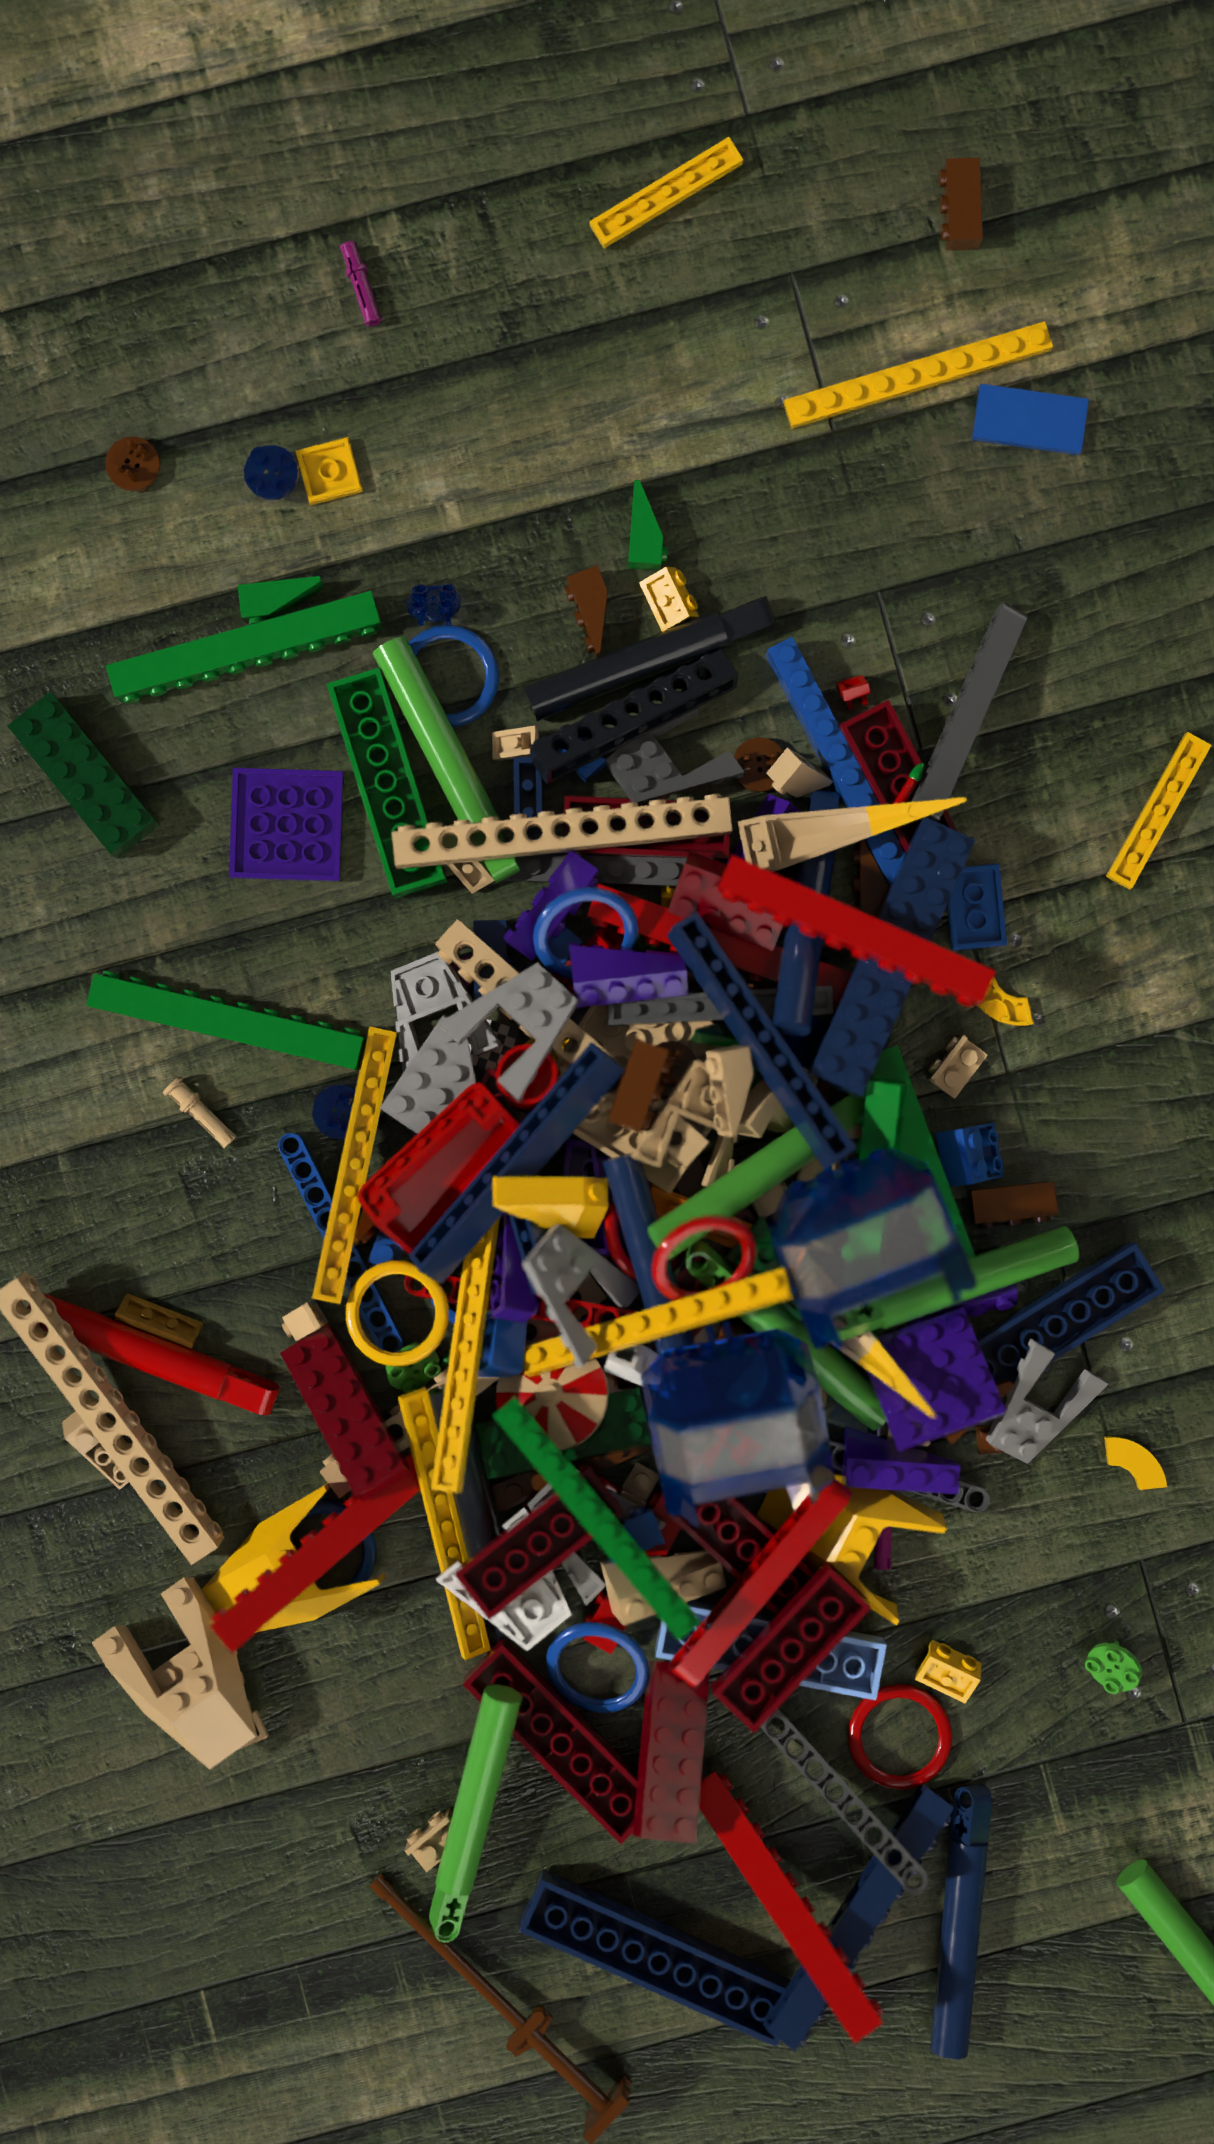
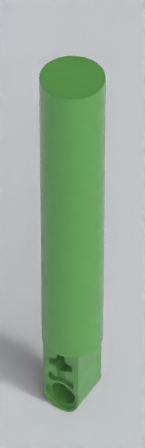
M405 636L397 637L379 646L372 654L458 820H470L471 824L482 823V819L487 817L499 818ZM501 831L498 839L503 843H508ZM474 833L471 836L476 846H481L486 841V836L482 833ZM515 857L484 860L496 883L521 871Z
M848 1095L830 1108L845 1131L859 1123L860 1114L862 1111H865L866 1100H863L862 1096L855 1098ZM795 1126L650 1225L648 1233L658 1248L660 1242L669 1232L693 1218L705 1215H722L731 1218L817 1157ZM713 1229L699 1231L686 1237L675 1246L667 1259H672Z
M1061 1226L874 1291L868 1297L831 1310L826 1321L825 1333L833 1341H843L880 1327L886 1329L1069 1265L1077 1262L1079 1259L1076 1240L1066 1226ZM841 1321L846 1327L837 1328L832 1322Z
M697 1241L687 1249V1268L689 1272L709 1289L726 1281L737 1270L705 1242ZM702 1255L706 1259L702 1262H696L692 1258ZM774 1303L736 1315L871 1431L877 1430L887 1422L871 1381L781 1304Z
M489 1685L484 1689L435 1881L436 1889L429 1913V1920L436 1938L441 1942H450L459 1934L468 1896L472 1892L522 1700L519 1692L504 1685Z
M1141 1859L1131 1863L1118 1876L1117 1886L1214 2006V1945L1146 1860Z

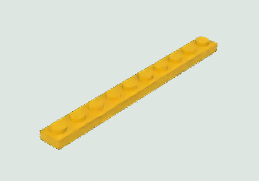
M1044 321L784 400V407L791 429L1039 355L1051 351L1053 345Z
M371 1026L368 1028L312 1299L341 1304L361 1207L357 1195L367 1178L381 1111L380 1107L382 1106L397 1032Z
M500 1217L463 1261L431 1487L433 1490L462 1493Z
M781 1268L585 1328L586 1332L598 1345V1348L589 1359L791 1299L793 1297L787 1271ZM560 1336L525 1347L524 1372L526 1376L533 1377L574 1364L575 1357L570 1348L564 1346Z
M422 1388L399 1396L398 1400L442 1574L455 1562L459 1561L462 1565L469 1558L453 1492L431 1489L439 1435L428 1390ZM445 1587L462 1658L468 1660L490 1651L483 1616Z

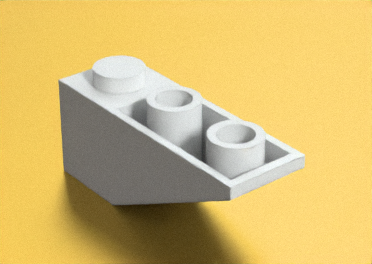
M642 1344L609 1353L603 1371L672 1397L664 1367L661 1365L657 1353Z

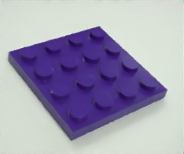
M233 768L229 878L340 882L344 772Z
M964 1307L877 1338L936 1414V1418L929 1416L867 1370L898 1452L1006 1414L1005 1407Z

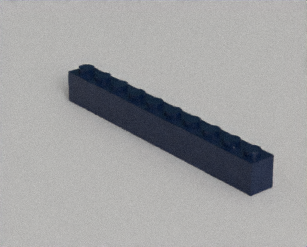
M697 911L675 924L667 934V937L740 1045L749 1046L752 1063L823 1168H828L855 1150L856 1146Z
M593 1042L586 1047L408 1255L420 1272L443 1284L504 1213L503 1210L493 1207V1178L534 1177L544 1167L547 1161L625 1072V1069L611 1055Z
M920 1785L889 1832L921 1866V1858L926 1851L929 1852L937 1842L936 1835L942 1827L945 1828L950 1823L953 1817L951 1812L954 1807L924 1785ZM889 1850L886 1856L887 1862L889 1864H897L901 1860L900 1850ZM875 1854L827 1925L833 1935L829 1938L835 1949L840 1946L849 1959L846 1966L850 1972L856 1967L858 1963L857 1956L863 1947L867 1948L874 1938L873 1932L878 1924L884 1923L890 1914L889 1907L895 1899L898 1900L905 1891L903 1885ZM911 1871V1872L907 1875V1879H906V1880H908V1878L910 1877V1875L913 1876V1875H915L918 1871ZM803 1965L800 1966L763 2022L769 2033L794 2051L807 2042L810 2036V2028L815 2021H820L826 2012L825 2005L827 2004V2001Z

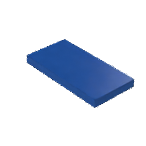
M980 384L972 440L1080 455L1089 399Z

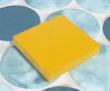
M348 437L296 450L310 506L363 492Z

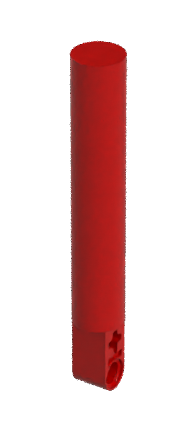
M43 1293L46 1298L55 1304L56 1312L61 1319L70 1324L73 1329V1335L79 1343L84 1344L90 1352L259 1415H270L272 1413L280 1390V1386L277 1383L234 1367L230 1363ZM29 1303L27 1309L32 1310L31 1304ZM39 1322L40 1328L45 1332H49L47 1325Z

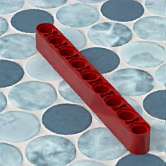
M406 1275L404 1285L409 1293L420 1298L433 1300L425 1286L422 1290L415 1291L413 1287L415 1278ZM449 1276L443 1282H450L452 1284V1291L446 1296L447 1301L457 1305L461 1278ZM490 1293L487 1311H492ZM536 1294L538 1309L529 1319L557 1324L555 1320L550 1319L546 1311L548 1305L543 1296ZM567 1299L564 1303L574 1317L575 1312L579 1308H586L588 1310L589 1316L587 1320L579 1322L584 1329L601 1324L603 1316L607 1313L615 1314L616 1319L637 1313L635 1311Z
M825 1475L679 1649L670 1662L669 1670L691 1687L696 1686L850 1501L852 1492L832 1475Z

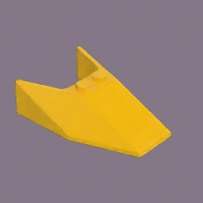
M780 1466L757 1512V1517L776 1534L825 1475L830 1474L843 1484L842 1474ZM846 1487L852 1492L850 1501L802 1559L815 1572L828 1562L868 1600L873 1611L897 1625L899 1622L897 1604L872 1593L860 1582L859 1574L881 1531L885 1527L891 1526L945 1533L947 1528L944 1515L895 1490Z
M328 1483L260 1522L202 1588L215 1613L223 1606L227 1610L236 1603L233 1598L245 1587L249 1590L254 1588L258 1584L256 1578L267 1568H270L271 1571L276 1569L281 1564L278 1559L288 1550L297 1551L291 1540V1533L325 1492L331 1488ZM383 1572L368 1581L328 1589H321L314 1582L257 1632L313 1621L380 1585L386 1576Z

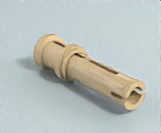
M178 1076L163 1091L165 1096L169 1095L180 1106L179 1110L181 1112H188L224 1149L237 1137L200 1101V1094L198 1092L194 1093L183 1082L181 1076Z

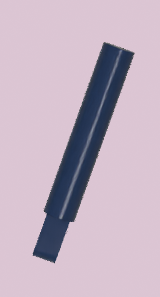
M820 789L811 792L808 812L838 809L840 793ZM836 850L797 863L793 882L829 897ZM789 924L786 927L772 1024L779 1034L801 1037L808 1035L811 1029L823 938L817 935L815 938L803 935L799 932V927Z
M633 1152L602 1161L644 1307L647 1310L673 1302V1300L664 1296L653 1280L652 1263L657 1247L648 1233V1227L658 1221L659 1218L643 1163L632 1158ZM667 1259L666 1274L669 1281L679 1288L671 1259ZM691 1329L655 1339L660 1362L664 1367L673 1401L679 1415L686 1417L710 1408V1397L698 1360V1351Z
M983 1784L960 1787L954 1795L930 2050L934 2054L948 2059L966 2058L969 2050L992 1805L991 1792Z

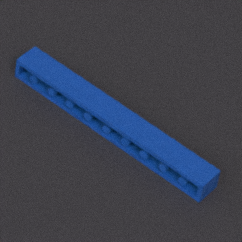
M793 637L769 648L766 658L826 774L833 780L832 786L836 792L840 793L839 799L843 807L855 808L880 805ZM892 829L861 840L865 841L889 888L905 854Z

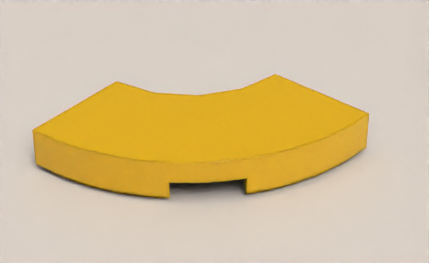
M993 977L983 1003L979 1004L978 1007L989 1017L1004 1024L1014 1026L1034 1024L1028 997L1017 998L1007 994L999 987L996 978Z
M1104 1436L1108 1465L1121 1466L1128 1470L1135 1478L1139 1490L1167 1487L1166 1478L1160 1464L1147 1449L1126 1438Z

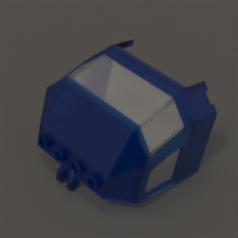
M880 1148L869 1153V1157L860 1161L858 1159L847 1161L844 1156L839 1162L841 1168L833 1171L832 1166H829L824 1171L816 1174V1178L807 1182L804 1180L796 1181L789 1185V1189L784 1190L769 1224L772 1244L782 1268L787 1271L791 1292L815 1349H824L827 1343H834L835 1348H844L832 1318L833 1316L940 1274L945 1279L955 1305L962 1299L961 1292L965 1289L966 1291H972L978 1286L936 1180L926 1162L891 1148L887 1150Z
M726 1321L723 1322L722 1326L725 1339L715 1340L714 1328H712V1325H706L708 1342L664 1350L640 1376L667 1513L676 1517L681 1515L689 1519L690 1524L699 1528L695 1504L808 1482L810 1500L813 1505L819 1498L818 1494L825 1486L829 1487L835 1480L819 1382L808 1343L777 1328L732 1337L730 1323Z

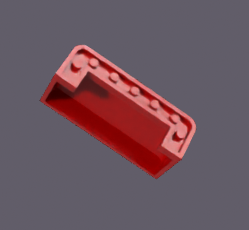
M474 1083L467 1087L359 1189L357 1199L374 1224L410 1254L521 1124L483 1084Z

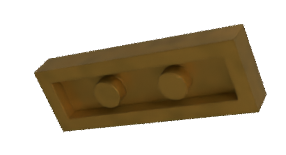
M128 1293L116 1311L114 1319L191 1350L204 1325L203 1322Z

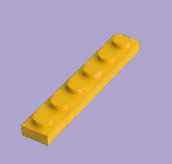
M730 137L594 218L590 221V227L603 248H606L741 166L743 158Z
M1189 732L1184 734L1106 874L1107 878L1129 890L1133 888L1212 746L1211 744Z

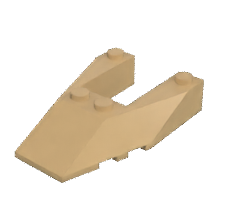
M188 1577L182 1578L162 1592L161 1595L191 1645L156 1670H152L126 1625L114 1626L94 1640L92 1644L107 1669L142 1712L208 1769H212L256 1738L257 1733L250 1703L247 1701L243 1673L240 1671L238 1663V1651L236 1649L233 1653H230L209 1627L213 1623L210 1617L215 1614V1611L195 1578Z

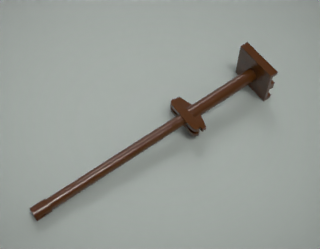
M380 1873L369 1887L408 1922L515 2028V2031L508 2038L507 2050L517 2057L534 2048L593 2106L586 2114L583 2138L589 2144H593L630 2104L628 2097L631 2095L629 2086L632 2084V2081L623 2074L604 2093L545 2035L552 2015L549 2012L545 2015L546 2011L543 2006H537L525 2018L449 1942L439 1941L435 1936L432 1926Z

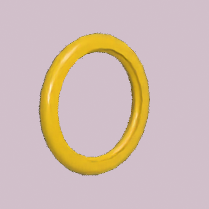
M405 1260L382 1262L366 1270L356 1280L349 1292L346 1303V1323L355 1345L365 1356L387 1366H407L428 1357L439 1346L449 1322V1305L441 1284L420 1272L414 1263ZM391 1274H404L420 1281L428 1289L435 1305V1321L429 1336L421 1345L405 1352H389L375 1346L366 1337L359 1319V1307L366 1290L376 1280Z

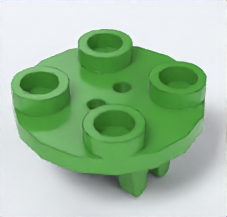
M414 1340L411 1345H407L397 1352L409 1351L421 1344ZM435 1350L428 1357L415 1364L407 1366L386 1365V1377L390 1384L396 1389L403 1390L406 1394L416 1391L419 1387L439 1375L441 1371L439 1358Z
M1116 1639L1112 1640L1111 1643H1102L1094 1646L1085 1661V1668L1110 1694L1133 1690L1139 1684L1142 1677L1141 1665L1136 1657L1127 1649L1119 1646V1642Z

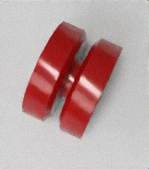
M530 1044L515 1046L507 1051L498 1062L496 1070L497 1086L512 1107L525 1113H531L562 1077L559 1068L549 1053L539 1066L532 1083H529L523 1093V1098L520 1102L498 1082L499 1078L532 1046Z

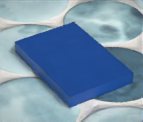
M1000 864L963 867L947 903L951 951L1007 946Z

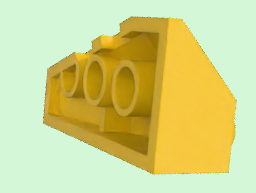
M494 1177L493 1207L519 1218L529 1219L545 1229L560 1224L577 1238L592 1239L595 1237L609 1207L607 1178Z

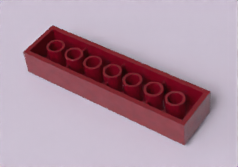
M506 1639L499 1641L464 1676L462 1685L480 1703L484 1689L489 1685H504L520 1693L522 1700L513 1736L621 1845L633 1833L638 1772Z

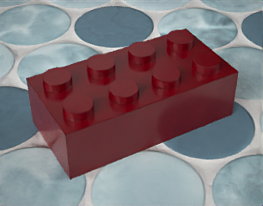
M690 851L668 912L682 918H687L697 911L707 927L773 951L783 925L773 921L774 916L765 912L762 915L751 912L747 909V904L740 901L731 903L721 898V893L716 890L727 868V864Z

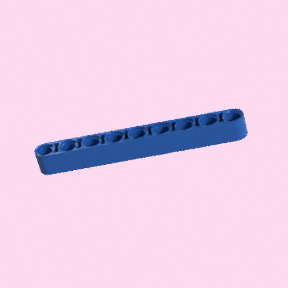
M287 1133L279 1140V1151L324 1240L327 1226L323 1223V1215L327 1211L330 1212L333 1194L305 1138L298 1133ZM292 1137L299 1142V1148L295 1153H290L286 1148L287 1140ZM302 1162L308 1163L312 1169L310 1176L307 1178H303L298 1172V1167ZM314 1187H319L323 1190L324 1198L320 1202L313 1201L310 1196L311 1190ZM358 1244L355 1247L352 1246L349 1262L355 1261L359 1263L361 1272L358 1276H352L347 1270L345 1284L349 1292L356 1280L366 1270L370 1269ZM375 1281L370 1286L373 1290L372 1300L365 1301L362 1299L359 1312L376 1346L385 1351L397 1352L404 1347V1336ZM374 1311L384 1313L386 1317L384 1325L374 1324L372 1321ZM386 1336H393L398 1340L397 1349L389 1350L385 1347L384 1339Z

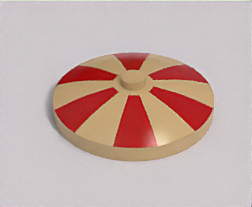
M552 1338L539 1339V1340H536V1341H533V1342H530V1343L526 1344L525 1347H526V1346H529V1345H533V1344L539 1343V1342H543V1341H546V1340H549V1339H552ZM592 1358L581 1367H576L572 1364L533 1377L525 1375L523 1366L521 1373L512 1377H499L496 1401L499 1410L516 1396L556 1446L563 1451L583 1443L597 1430L607 1410L609 1389L603 1368L596 1358Z

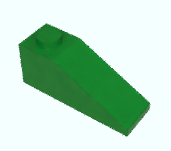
M634 480L628 569L660 571L661 563H667L668 546H663V535L640 480Z
M320 576L240 584L238 585L241 618L245 624L249 623L251 625L279 617L324 588L323 581Z

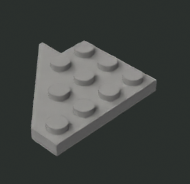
M444 1016L441 1017L380 1107L384 1112L417 1134L467 1087L476 1083L468 1038L461 1045L456 1043L439 1026V1023L446 1019Z

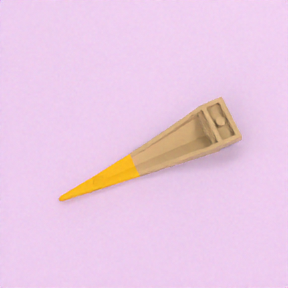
M953 798L765 815L739 821L738 827L746 861L773 872L964 803L967 799Z
M807 1255L798 1276L788 1272L804 1311V1317L801 1321L929 1416L936 1418L934 1411L871 1331L839 1342L827 1337L825 1325L830 1311L849 1302L822 1268ZM841 1321L832 1322L837 1328L846 1327Z

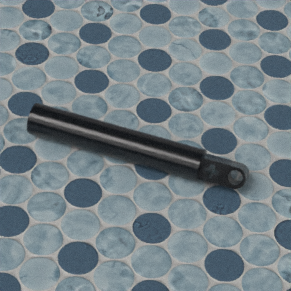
M764 596L720 614L716 611L523 688L534 717L538 722L700 658L706 653H713L728 647L729 641L776 623L769 600L767 596Z
M446 1384L428 1390L438 1435ZM473 1419L462 1493L453 1492L470 1558L502 1533L492 1490L486 1477L483 1456ZM491 1623L498 1642L510 1638Z

